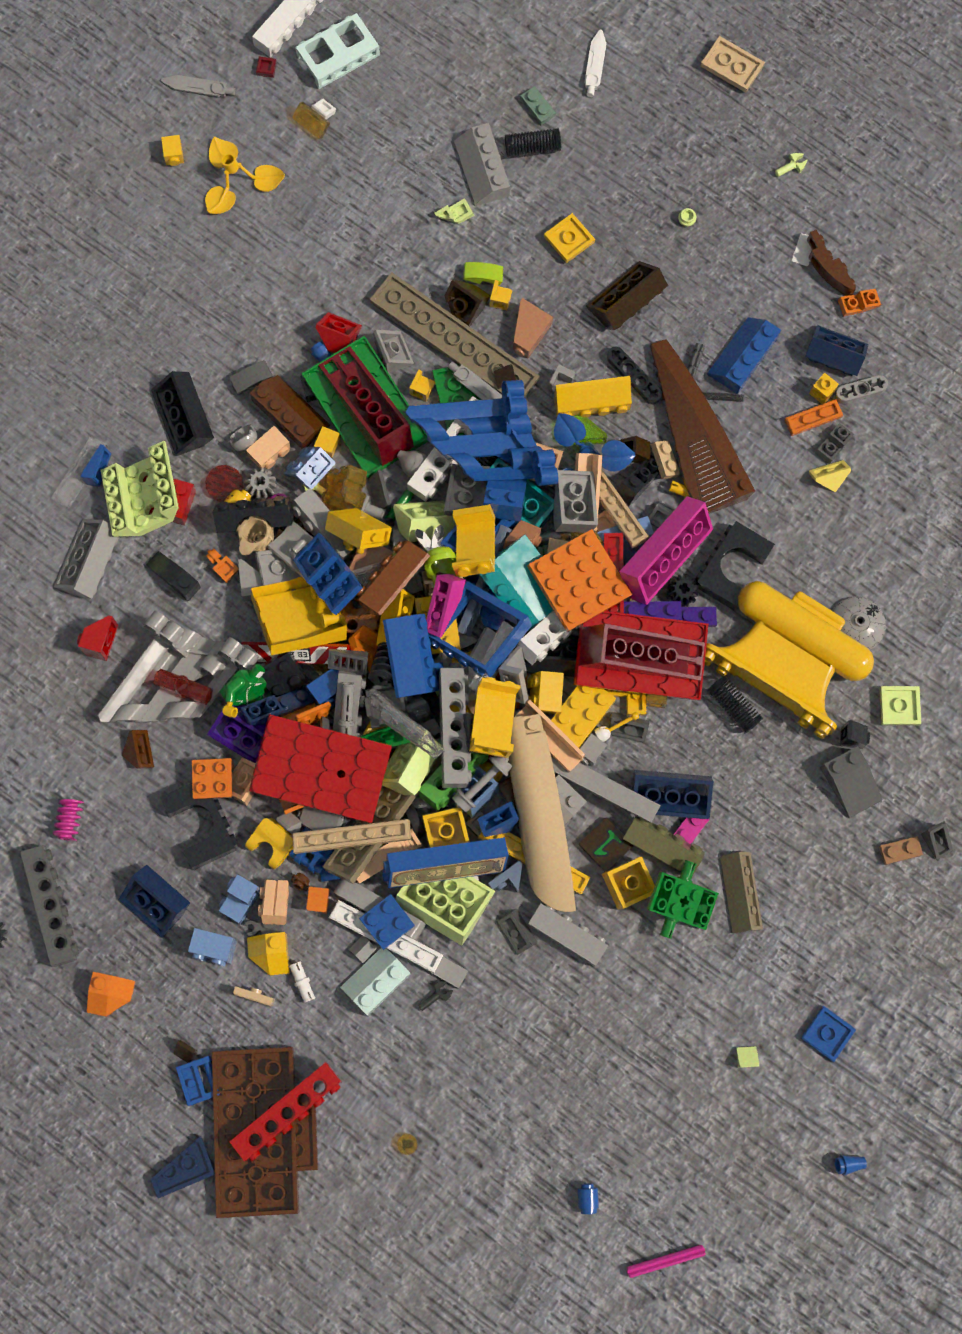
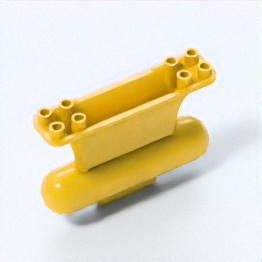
M754 581L746 584L738 595V606L745 616L756 622L755 625L743 638L729 646L718 647L707 643L704 665L710 666L713 662L718 665L716 672L724 676L729 672L733 676L739 677L792 711L794 715L800 718L797 723L805 729L809 725L815 727L814 734L824 739L825 736L831 735L837 728L836 723L828 717L825 710V695L834 672L850 681L865 679L871 673L874 666L872 652L860 642L840 631L845 624L843 617L805 593L798 591L791 600L764 582Z

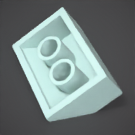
M380 948L340 988L369 1016L411 973L387 949L383 951Z

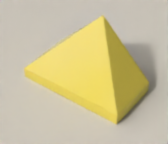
M844 460L809 470V474L816 482L834 492L838 490L851 472L850 466Z

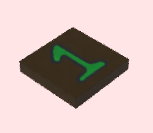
M605 818L578 844L604 872H607L634 846L623 839L624 835L608 818Z

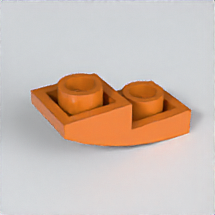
M876 289L859 291L855 295L843 296L838 299L843 317L881 306Z

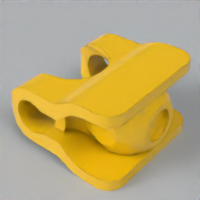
M265 818L260 822L245 844L248 850L253 851L262 842L270 843L273 848V855L268 865L275 870L293 850V834L288 832L275 819Z

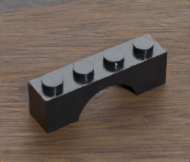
M276 496L273 499L258 498L253 501L239 500L234 503L220 502L215 504L212 512L217 533L236 531L238 523L247 516H260L266 519L272 527L292 526L294 519L291 499L284 496Z

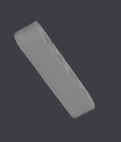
M344 879L339 881L333 891V894L366 913L384 900L358 883L354 882L352 884ZM404 911L415 925L405 935L417 941L426 923Z

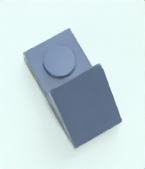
M518 861L490 881L488 887L499 892L507 886L506 882L509 881L518 893L522 862Z

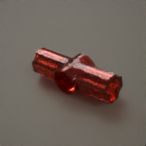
M160 669L154 676V685L174 692L182 698H189L205 705L212 698V688L189 680L184 675L179 676ZM183 684H187L184 689H180Z

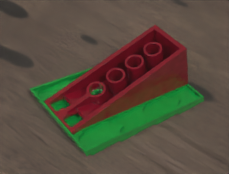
M365 335L302 373L306 384L337 432L340 433V437L367 479L378 470H383L390 466V464L398 461L397 455L400 450L413 451L429 442L425 431L418 424L412 423L405 414L409 404Z

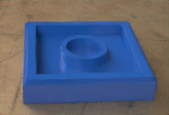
M822 1006L800 1039L830 1061L835 1062L856 1029L828 1008Z

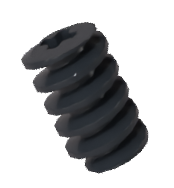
M386 642L378 644L368 676L372 683L379 686H385L388 682L393 681Z

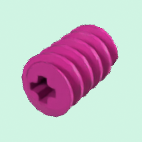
M74 799L59 800L58 803L63 807L57 808V811L62 815L56 816V820L60 822L54 824V827L59 830L53 831L52 834L58 839L76 842L77 839L73 838L72 835L79 832L73 828L80 826L75 820L81 819V816L76 813L83 811L78 804L84 802Z

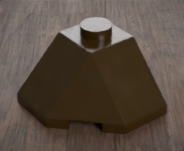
M453 279L444 296L449 304L450 313L470 327L483 311L491 295L476 285Z

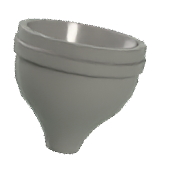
M400 450L397 457L404 473L409 478H412L427 458V455L415 450Z

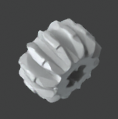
M261 468L260 472L254 469V475L251 473L247 474L249 479L244 481L247 485L245 489L247 492H250L251 497L256 496L258 499L264 496L267 499V494H274L272 489L277 488V485L274 483L276 478L271 476L270 470L265 473L264 468Z

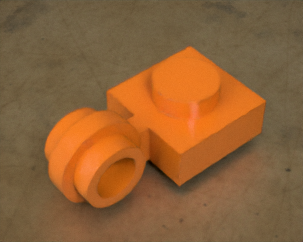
M214 548L207 551V559L212 564L217 562L212 569L226 583L239 572V568L227 556L220 560L221 555Z

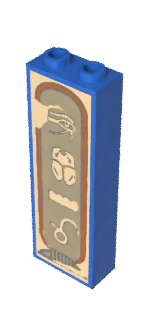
M505 837L387 853L386 861H383V881H387L388 888L504 872L509 856Z

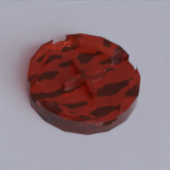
M219 465L211 469L206 477L207 492L210 497L219 502H224L233 490L242 491L243 489L241 474L237 469L229 465Z

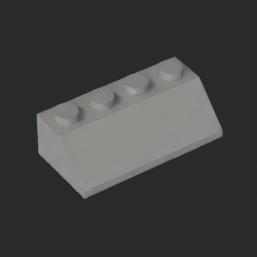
M489 123L471 127L454 140V144L474 205L477 206L509 197L510 185Z
M94 519L82 520L54 588L80 598L92 599L97 592L98 583L104 575L106 564L111 558L114 545L119 537L112 536L111 525L108 522Z

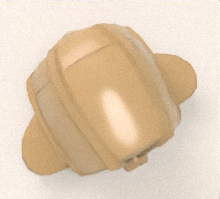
M249 516V519L244 520L236 529L239 535L240 553L247 556L253 551L270 550L268 545L274 541V527L260 516Z

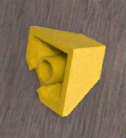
M285 932L262 934L247 938L248 958L270 976L290 974L287 934Z

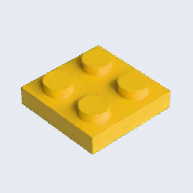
M573 213L544 233V238L566 263L595 243V238Z

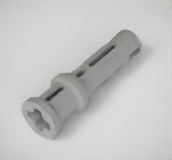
M353 682L342 683L341 718L337 721L339 732L345 734L346 729V734L352 735L353 726L355 725V721L352 719L355 685Z

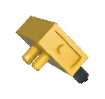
M358 508L329 511L325 530L341 538L346 550L351 551L353 546L357 548L356 552L363 554L366 548L389 545L391 529L394 527L392 518L376 519Z

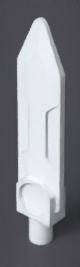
M602 30L597 32L590 45L585 76V88L588 89V97L594 96V91L598 90L601 81L606 50V41Z

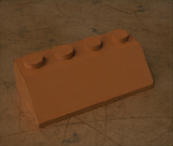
M399 541L393 547L394 552L390 557L386 556L380 563L381 568L378 571L375 570L369 576V582L366 586L362 585L363 588L356 594L357 596L354 600L371 615L381 616L430 557L428 553L410 541Z

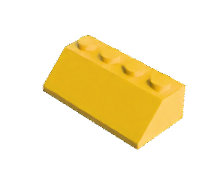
M630 376L556 385L554 393L556 417L559 413L587 418L594 414L604 416L610 412H627L632 404Z

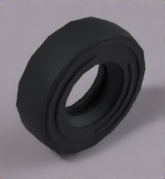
M411 804L404 814L406 819L410 820L411 829L417 838H420L426 834V831L417 811Z

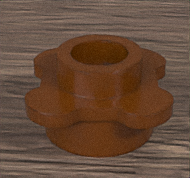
M302 873L292 875L291 882L296 889L307 891L310 879Z

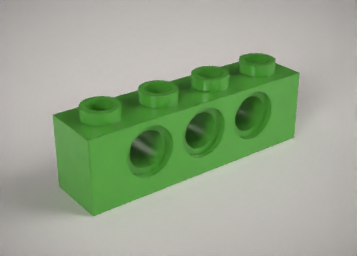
M458 745L455 751L461 750L460 745ZM471 753L472 760L468 763L471 777L475 774L476 768L487 761L488 754ZM452 763L453 769H462L459 763ZM442 764L418 791L420 798L437 811L441 807L444 808L449 803L450 797L457 793V788L438 789L442 785Z

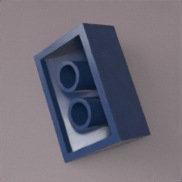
M817 325L805 357L812 362L823 363L830 369H839L846 375L858 376L869 344Z
M145 865L131 877L118 899L161 938L183 916L190 905V902L148 865Z

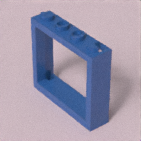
M467 581L464 585L462 598L446 630L471 599L516 624L515 628L486 665L440 639L441 637L428 633L431 647L436 650L438 648L443 650L447 657L451 659L453 657L456 658L462 666L466 668L468 666L471 667L481 677L483 675L492 677L532 624L526 614Z

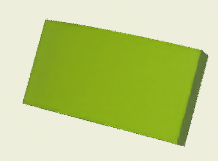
M465 262L463 280L481 284L482 281L494 284L495 280H498L500 286L503 282V266L483 262Z

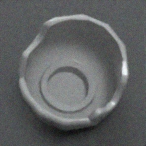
M250 424L234 432L230 436L231 440L229 442L233 449L246 451L257 441L258 436L253 425Z

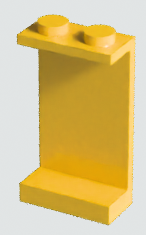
M491 505L453 510V518L457 525L456 562L452 563V567L456 576L467 577L469 575L495 572V515Z
M492 677L480 680L477 685L469 751L509 758L514 744H511L515 700L521 685H516L511 681H496Z

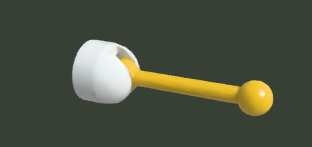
M634 712L629 718L610 728L601 726L594 729L597 737L605 742L610 738L611 731L631 720H637L639 714Z

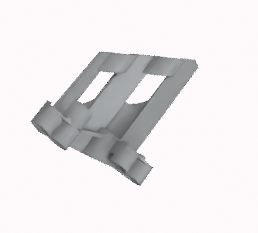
M154 610L143 626L155 637L97 716L100 722L106 723L116 721L157 722L166 721L170 718H199L205 713L220 694L219 691L237 671L251 670L259 656L250 649L243 647L231 637L226 642L209 640L194 631L180 627L173 621L168 620L160 612ZM210 674L214 676V679L197 702H180L194 681ZM151 680L163 682V685L148 705H127L142 683Z

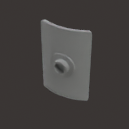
M293 522L292 526H288L280 536L268 545V548L304 578L293 559L313 537L297 523Z

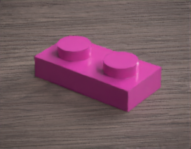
M686 817L674 835L682 836L686 842L691 844L709 819Z

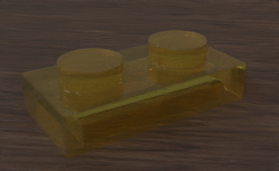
M304 102L298 104L292 119L318 139L324 137L330 125V122Z

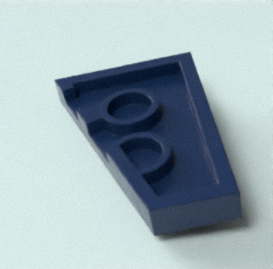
M202 1136L197 1138L180 1155L151 1178L158 1199L215 1175V1170Z

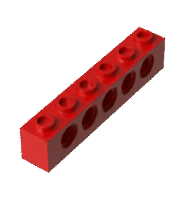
M325 1062L233 1138L230 1144L244 1162L249 1159L252 1162L261 1155L259 1151L264 1146L269 1148L277 1141L275 1137L281 1132L283 1135L293 1128L291 1125L297 1119L300 1122L309 1115L307 1111L311 1107H319L325 1101L323 1097L328 1093L333 1095L341 1088L339 1084L342 1083V1080L330 1065ZM317 1081H322L325 1084V1089L321 1093L316 1092L314 1089ZM302 1094H306L309 1097V1102L305 1106H301L298 1102V1098ZM286 1107H290L293 1111L290 1119H285L282 1115ZM271 1120L277 1124L276 1130L272 1133L266 1128L267 1123ZM253 1134H258L261 1138L257 1146L252 1145L250 1141Z

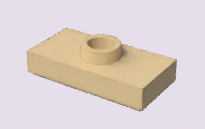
M235 986L233 991L236 996L270 1007L273 1006L275 1001L274 998L261 995V990L252 987L249 991Z

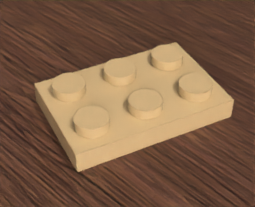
M719 36L701 62L700 67L746 93L764 67L765 62Z

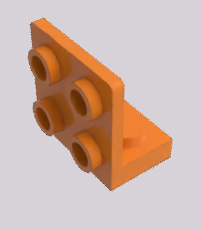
M329 701L319 706L313 703L287 714L283 718L314 726L322 717H328L331 704Z
M231 758L192 760L193 799L232 797V770H234V762Z

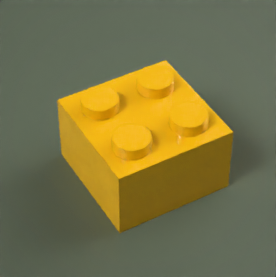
M539 671L531 674V677L528 678L527 685L530 688L528 700H531L544 714L561 712L564 673Z
M453 808L423 816L430 848L469 842L461 808Z
M642 856L602 873L617 910L624 909L652 896L655 884Z

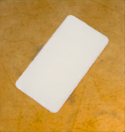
M801 233L792 261L808 266L810 262L809 255L812 249L807 241L809 235Z

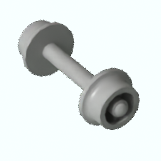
M490 756L489 759L494 766L466 793L459 788L456 789L457 793L452 797L457 803L456 808H462L465 812L471 808H476L471 798L499 771L508 776V771L513 767L509 763V758Z

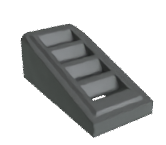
M329 649V669L367 675V651ZM334 655L338 656V663H334ZM342 657H346V664H342ZM350 658L354 659L353 664H350ZM358 660H361V665H357Z

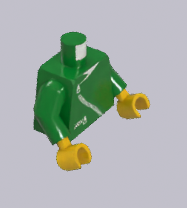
M256 664L252 670H239L219 691L225 702H227V705L222 710L225 716L233 718L237 716L238 709L232 706L249 705L263 699V690L267 683L262 677L265 669L261 665Z

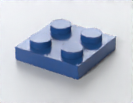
M391 894L359 918L383 951L415 927L414 923Z

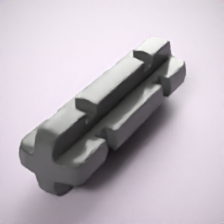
M696 343L687 368L693 378H695L705 349V345Z

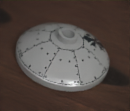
M849 597L840 601L833 608L832 611L845 620V624L840 631L860 642L869 650L880 643L885 634L886 621L882 610L873 601L864 597ZM857 619H862L863 624H859L857 622Z

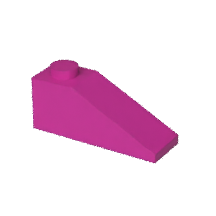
M452 574L437 575L426 620L428 633L442 637L462 598L465 579Z

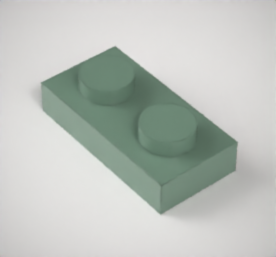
M535 86L520 95L521 101L540 125L556 116V112Z

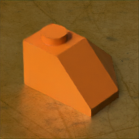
M93 972L88 990L87 1013L107 1017L115 1010L126 1005L132 999L136 981Z

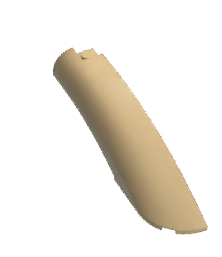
M540 714L514 717L511 744H514L512 754L509 756V763L513 767L510 769L529 882L537 898L547 906L561 912H575L576 906L567 839L546 731L543 729Z

